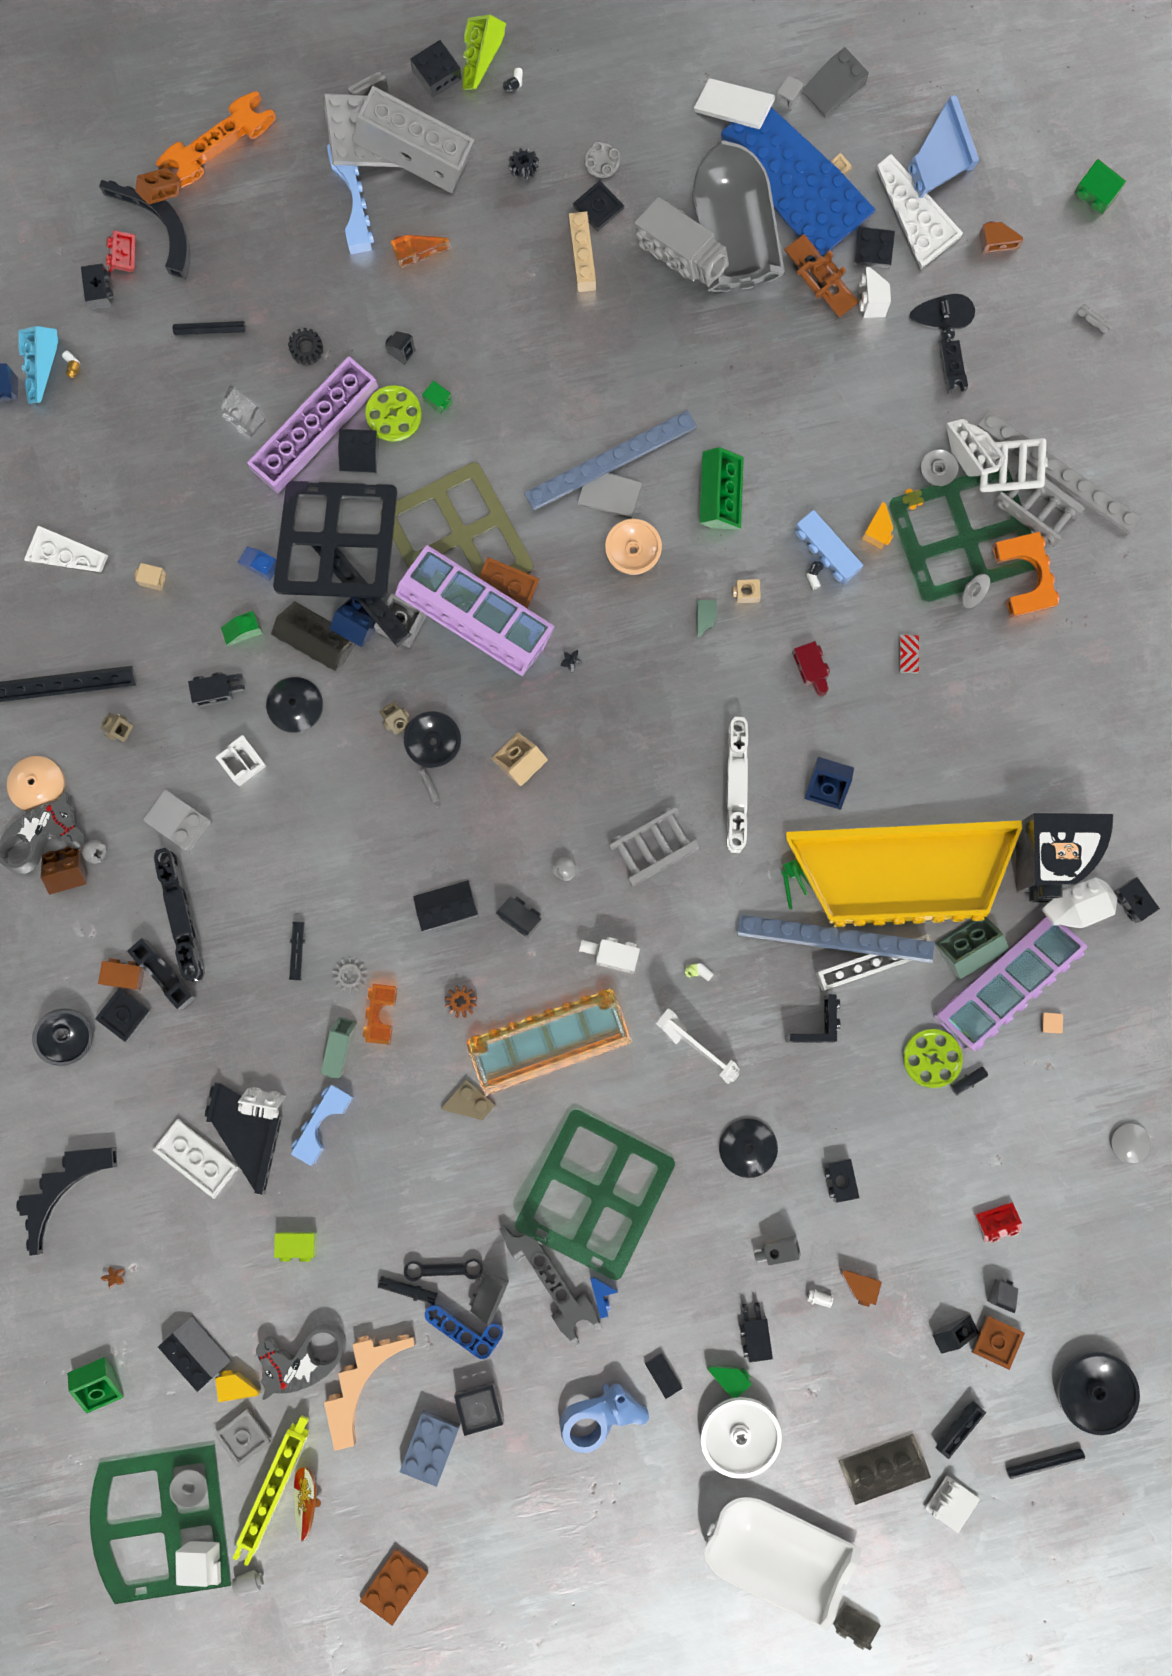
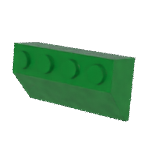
M721 447L702 452L700 524L710 528L741 529L743 456Z

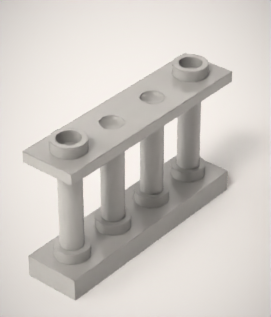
M1026 464V481H1036L1037 471ZM1046 478L1044 487L1032 488L1034 490L1022 506L1013 500L1020 490H1010L1007 495L1001 492L994 501L998 507L1007 511L1034 533L1040 532L1041 536L1045 539V543L1053 547L1062 538L1058 532L1070 518L1075 521L1085 509V507ZM1042 496L1049 503L1036 518L1028 510L1037 498ZM1057 507L1064 514L1051 529L1043 521L1053 508Z
M669 807L663 810L661 816L626 836L621 837L619 835L611 840L610 850L617 847L631 871V877L628 878V881L632 887L698 850L699 845L696 840L693 842L687 840L673 815L678 812L676 807L673 809ZM666 819L681 843V849L675 852L673 849H670L657 824ZM648 829L652 831L664 852V858L659 861L653 858L640 835ZM634 838L648 863L646 864L648 867L642 871L640 868H637L624 846V843Z

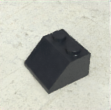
M339 429V472L377 474L379 449L377 431Z
M510 896L498 909L496 915L529 939L542 921L539 917L541 914L533 908L527 909L524 906L525 902L517 896L515 899Z

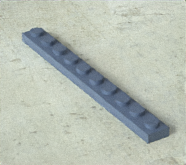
M687 410L525 492L524 495L532 510L535 511L696 429L697 425Z
M740 915L737 932L739 936L929 963L933 961L935 942L746 915Z

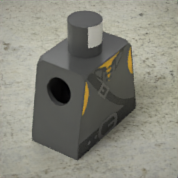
M797 1236L766 1242L764 1249L754 1251L756 1262L767 1260L769 1266L799 1260L801 1252ZM772 1250H778L779 1255H774Z

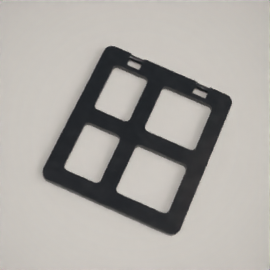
M290 481L287 483L273 582L274 591L282 595L358 598L385 597L388 593L398 494L397 488L389 484L365 485L363 483H312L308 481ZM308 487H318V491H308ZM365 489L376 490L375 494L365 493ZM299 497L327 498L324 529L322 532L294 530ZM343 498L383 500L380 532L378 534L338 533L341 500ZM294 545L321 546L317 581L288 580L292 547ZM337 547L377 548L374 583L332 582L335 549Z

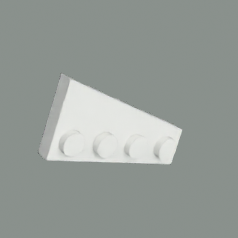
M38 526L24 561L101 573L108 555Z

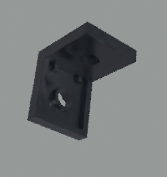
M837 994L824 996V1034H787L786 1043L837 1042V1030H840L841 1027L840 1018H837V1011H840V999H837Z

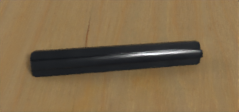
M244 321L173 324L172 330L174 335L246 332V324Z
M1076 1449L1015 1465L1006 1469L1007 1475L1010 1479H1015L1085 1460V1454L1082 1449Z

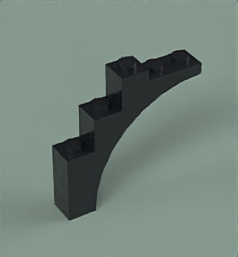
M117 1147L66 1151L62 1157V1166L65 1168V1171L41 1174L42 1178L39 1179V1187L42 1193L19 1196V1200L16 1203L19 1216H28V1219L25 1221V1228L28 1231L26 1249L29 1251V1256L43 1253L47 1223L61 1197L75 1183L86 1176L103 1169L118 1167Z

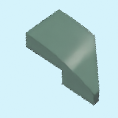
M698 600L697 637L703 636L707 629H711L714 626V622L717 619L716 600Z

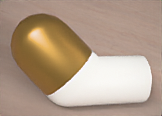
M67 350L62 354V357L68 362L66 375L74 378L79 373L80 362Z

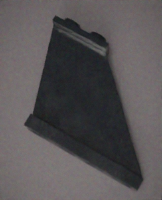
M215 1083L214 1086H211L209 1092L211 1102L205 1110L206 1122H212L255 1191L254 1193L263 1195L266 1193L283 1116L278 1115V1118H273V1120L263 1118V1115L259 1117L260 1107H258L256 1116H253V1113L252 1115L242 1114L241 1111H238L240 1104L238 1101L242 1096L222 1083Z

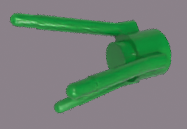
M797 860L784 864V871L781 872L784 877L787 902L790 910L793 907L788 876L790 879H797L804 895H808V892L800 875L803 876L810 886Z

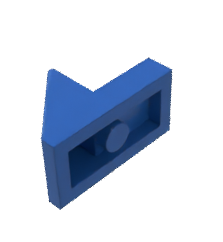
M595 1276L590 1277L600 1318L608 1317L607 1311H610L611 1308L608 1299H604V1296L618 1293V1290Z

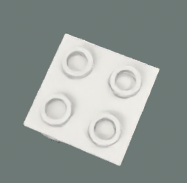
M256 1087L248 1088L238 1101L240 1103L238 1111L247 1115H252L253 1113V1116H256L258 1107H260L259 1117L263 1115V1118L273 1120V1118H278L279 1111L277 1109L286 1096L280 1095L277 1091L265 1092Z
M946 1475L924 1509L931 1513L933 1517L959 1533L980 1501V1498Z

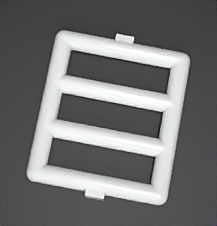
M1045 438L995 442L1005 456L999 469V484H987L988 474L981 475V492L1044 487L1045 467H1048ZM1039 446L1037 480L1026 481L1027 447ZM1019 448L1018 482L1006 483L1008 449Z

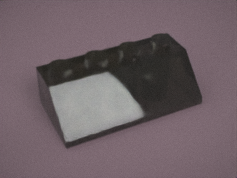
M295 601L276 617L271 635L280 641L294 647V649L301 651L334 671H337L345 663L356 645L330 630L331 622Z
M914 1434L838 1460L851 1499L855 1505L931 1478Z

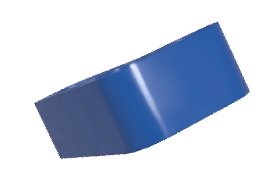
M431 1304L425 1311V1319L428 1323L479 1359H486L490 1356L504 1333V1328L499 1322H491V1325H488L483 1333L480 1334L439 1304ZM436 1309L438 1311L437 1315L441 1318L443 1317V1315L446 1316L442 1321V1324L438 1323L441 1319L437 1316H435L434 1318L431 1317L432 1313L430 1312V1310L434 1311ZM446 1321H454L456 1328L448 1330L445 1326ZM497 1327L500 1335L497 1337L491 1336L489 1329ZM462 1333H470L472 1340L470 1342L463 1341ZM478 1345H487L488 1352L485 1354L480 1353Z

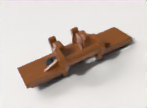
M805 234L784 249L799 268L796 274L804 279L815 293L817 299L823 298L838 318L859 303L841 280L847 270L844 266L840 269L836 267L832 262L834 254L831 250L823 258ZM808 272H811L814 275L817 281L822 285V289L813 280V278L809 275ZM831 286L836 287L838 293L832 295L829 288Z

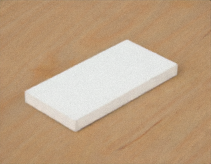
M709 78L694 110L696 113L760 129L775 100V96Z
M180 1119L174 1122L153 1149L155 1153L213 1199L216 1198L239 1168L237 1164Z

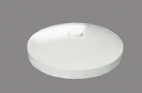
M737 1397L719 1403L708 1413L702 1425L701 1445L707 1461L718 1472L729 1477L748 1478L762 1473L775 1461L781 1448V1429L776 1416L765 1404L752 1398Z

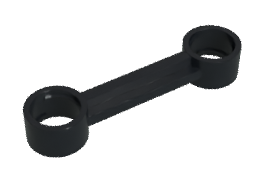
M471 1258L465 1263L422 1264L417 1260H413L404 1267L405 1278L412 1282L427 1276L465 1275L469 1279H477L483 1272V1264L476 1258ZM473 1261L477 1262L481 1267L479 1274L476 1276L469 1275L466 1270L467 1264ZM410 1264H417L420 1267L421 1274L417 1278L408 1276L407 1268Z

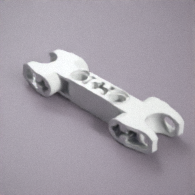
M734 717L728 729L727 848L730 853H740L747 841L748 723L745 717ZM738 726L742 729V731L738 732L734 729V727ZM735 820L740 824L739 827H736ZM732 839H739L741 845H734Z

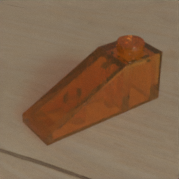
M405 235L398 236L390 241L400 269L451 249L450 240L446 237Z

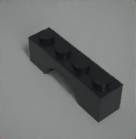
M141 938L127 950L136 963L156 981L164 995L177 1010H183L197 998L148 940Z

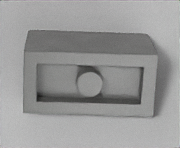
M378 71L349 86L348 91L350 95L368 96L372 86L384 92L389 90L387 78Z

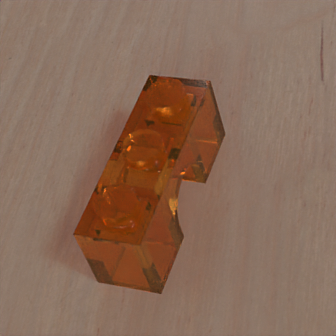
M373 984L372 988H369L368 999L371 1001L370 1007L366 1008L365 1019H368L367 1027L364 1026L363 1038H366L365 1042L391 1045L393 1026L383 1024L379 1019V1012L385 1006H396L398 987Z

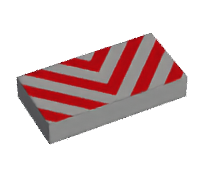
M919 635L899 636V673H919Z

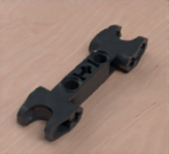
M167 848L158 849L154 853V863L158 880L162 885L165 907L176 945L177 963L180 973L185 980L197 982L203 980L205 970L201 951L196 943L195 930L186 892L183 887V875L179 860ZM168 856L169 860L164 863L165 858ZM192 967H194V968H195V972H194V974L191 976V974H190V969H191Z

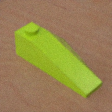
M490 14L467 19L464 33L466 50L463 52V58L466 59V65L463 68V90L477 89L505 35L506 23Z

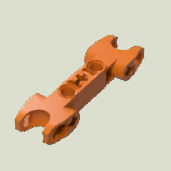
M258 91L239 97L230 104L228 111L231 115L228 118L222 120L187 147L180 141L174 143L156 161V166L158 169L178 168L179 171L176 173V176L181 180L180 189L193 184L203 176L204 169L201 167L203 164L227 149L245 134L250 139H256L262 135L275 121V112L272 109L262 113H255L253 111L262 100Z

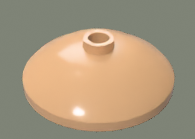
M628 519L616 524L610 530L606 539L605 550L607 558L613 567L625 574L637 575L649 571L656 565L661 555L662 542L659 533L651 524L639 519ZM635 548L637 551L635 553H631L630 549Z
M30 756L20 760L11 769L7 778V792L11 801L18 808L27 812L45 803L56 801L63 794L65 788V779L60 767L52 760L42 756ZM31 779L35 781L33 785L29 784Z

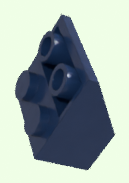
M351 597L335 611L329 629L362 647L374 634L376 622L356 598Z

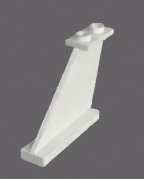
M669 1008L665 1011L656 1025L672 1042L677 1045L680 1039H682L722 1070L719 1076L725 1083L729 1084L737 1079L740 1069L734 1061L730 1060L727 1066L686 1033L688 1028Z

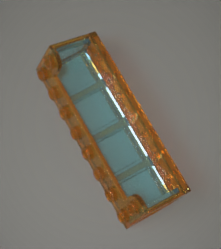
M603 989L598 994L583 996L576 1002H567L559 1008L547 1009L540 1015H530L523 1021L511 1022L501 1029L494 1028L487 1034L472 1036L466 1042L469 1056L484 1096L626 1046L631 1044L632 1040L613 989Z

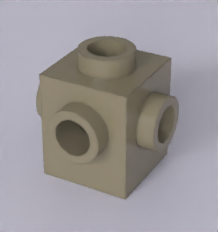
M393 701L379 711L384 719L382 724L387 731L392 730L396 736L406 730L409 724L407 718L410 716L404 707L401 709Z
M109 712L108 716L103 719L100 729L106 732L104 736L110 740L115 741V739L125 742L134 726L128 723V718L122 714L117 713V715Z

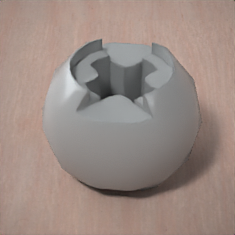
M90 840L85 843L82 855L88 863L97 864L105 859L107 848L99 840Z
M563 857L556 860L552 867L556 878L563 881L573 879L577 870L572 860Z

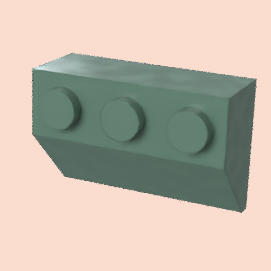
M984 917L983 921L972 920L935 942V946L945 962L959 979L964 978L1009 950L1004 934L987 917Z

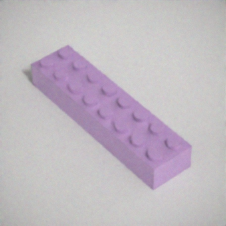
M348 356L247 462L250 470L273 491L279 494L287 483L301 471L372 394L379 388L377 380Z

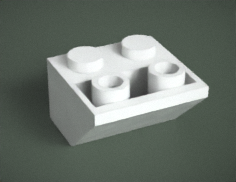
M866 267L864 274H861V282L858 283V294H861L862 300L859 302V310L863 311V318L885 317L891 303L890 284L872 268Z

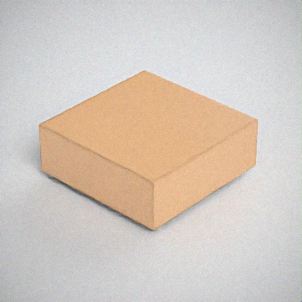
M1042 1013L1041 1032L1062 1034L1063 1014Z

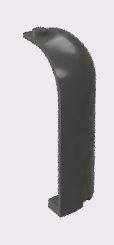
M721 140L701 160L693 184V202L697 223L714 233V239L726 247L729 266L709 287L707 286L708 291L729 292L730 288L740 287L741 290L755 287V283L762 281L769 283L785 274L771 187L766 170L750 150L739 144Z

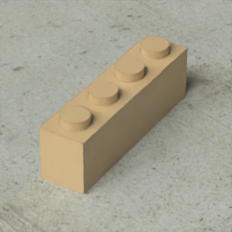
M587 212L569 213V228L577 291H595L596 277Z

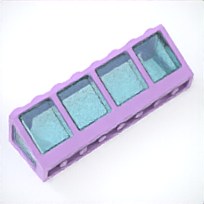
M428 545L424 547L403 576L395 593L396 596L521 676L527 672L543 652L555 627Z
M1045 915L1017 940L1007 952L997 958L933 1017L955 1038L964 1051H978L985 1045L984 1040L988 1036L990 1038L995 1036L1000 1031L998 1029L999 1026L1003 1023L1005 1025L1014 1018L1012 1015L1017 1010L1021 1012L1028 1006L1027 1001L1030 998H1037L1043 992L1041 989L1046 984L1049 986L1056 981L1057 978L1055 976L1060 971L1062 973L1067 971L1071 967L1069 963L1075 959H1080L1085 954L1084 950L1088 946L1069 928L1060 924L1059 926L1053 925Z

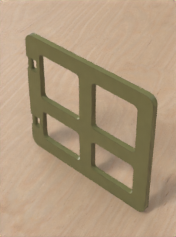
M470 463L397 500L393 541L408 569L423 549L419 551L413 550L397 517L430 499H434L452 533L428 546L441 554L460 547L473 572L479 578L484 562L472 540L497 527L516 559V562L509 566L527 574L533 570L531 558L478 463ZM468 480H473L490 514L465 526L449 499L447 491ZM419 574L416 575L414 580L431 591L436 592L429 579ZM464 588L445 598V600L451 603L452 600L461 597L463 601L455 605L461 608L478 600L479 597Z

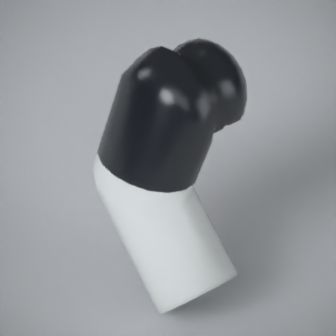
M515 68L513 77L503 83L504 91L512 92L521 87L523 74L521 68Z
M820 561L812 562L806 574L812 590L821 586L817 577L819 572L823 570V563Z

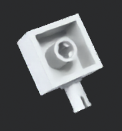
M606 937V940L602 939L599 944L582 940L579 952L596 955V965L634 974L640 948H636L637 944L625 942L624 945L617 943V939Z

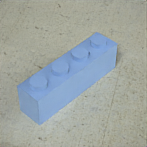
M814 510L796 524L795 533L800 540L804 539L808 544L809 550L821 558L820 561L823 563V566L829 567L838 582L841 581L845 584L861 571L863 564Z

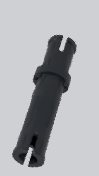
M292 922V939L289 942L291 943L289 980H301L303 944H305V940H303L305 922Z
M384 1276L380 1277V1283H378V1289L413 1298V1301L416 1302L420 1300L435 1305L436 1298L438 1297L437 1292L422 1289V1286L417 1285L415 1287Z

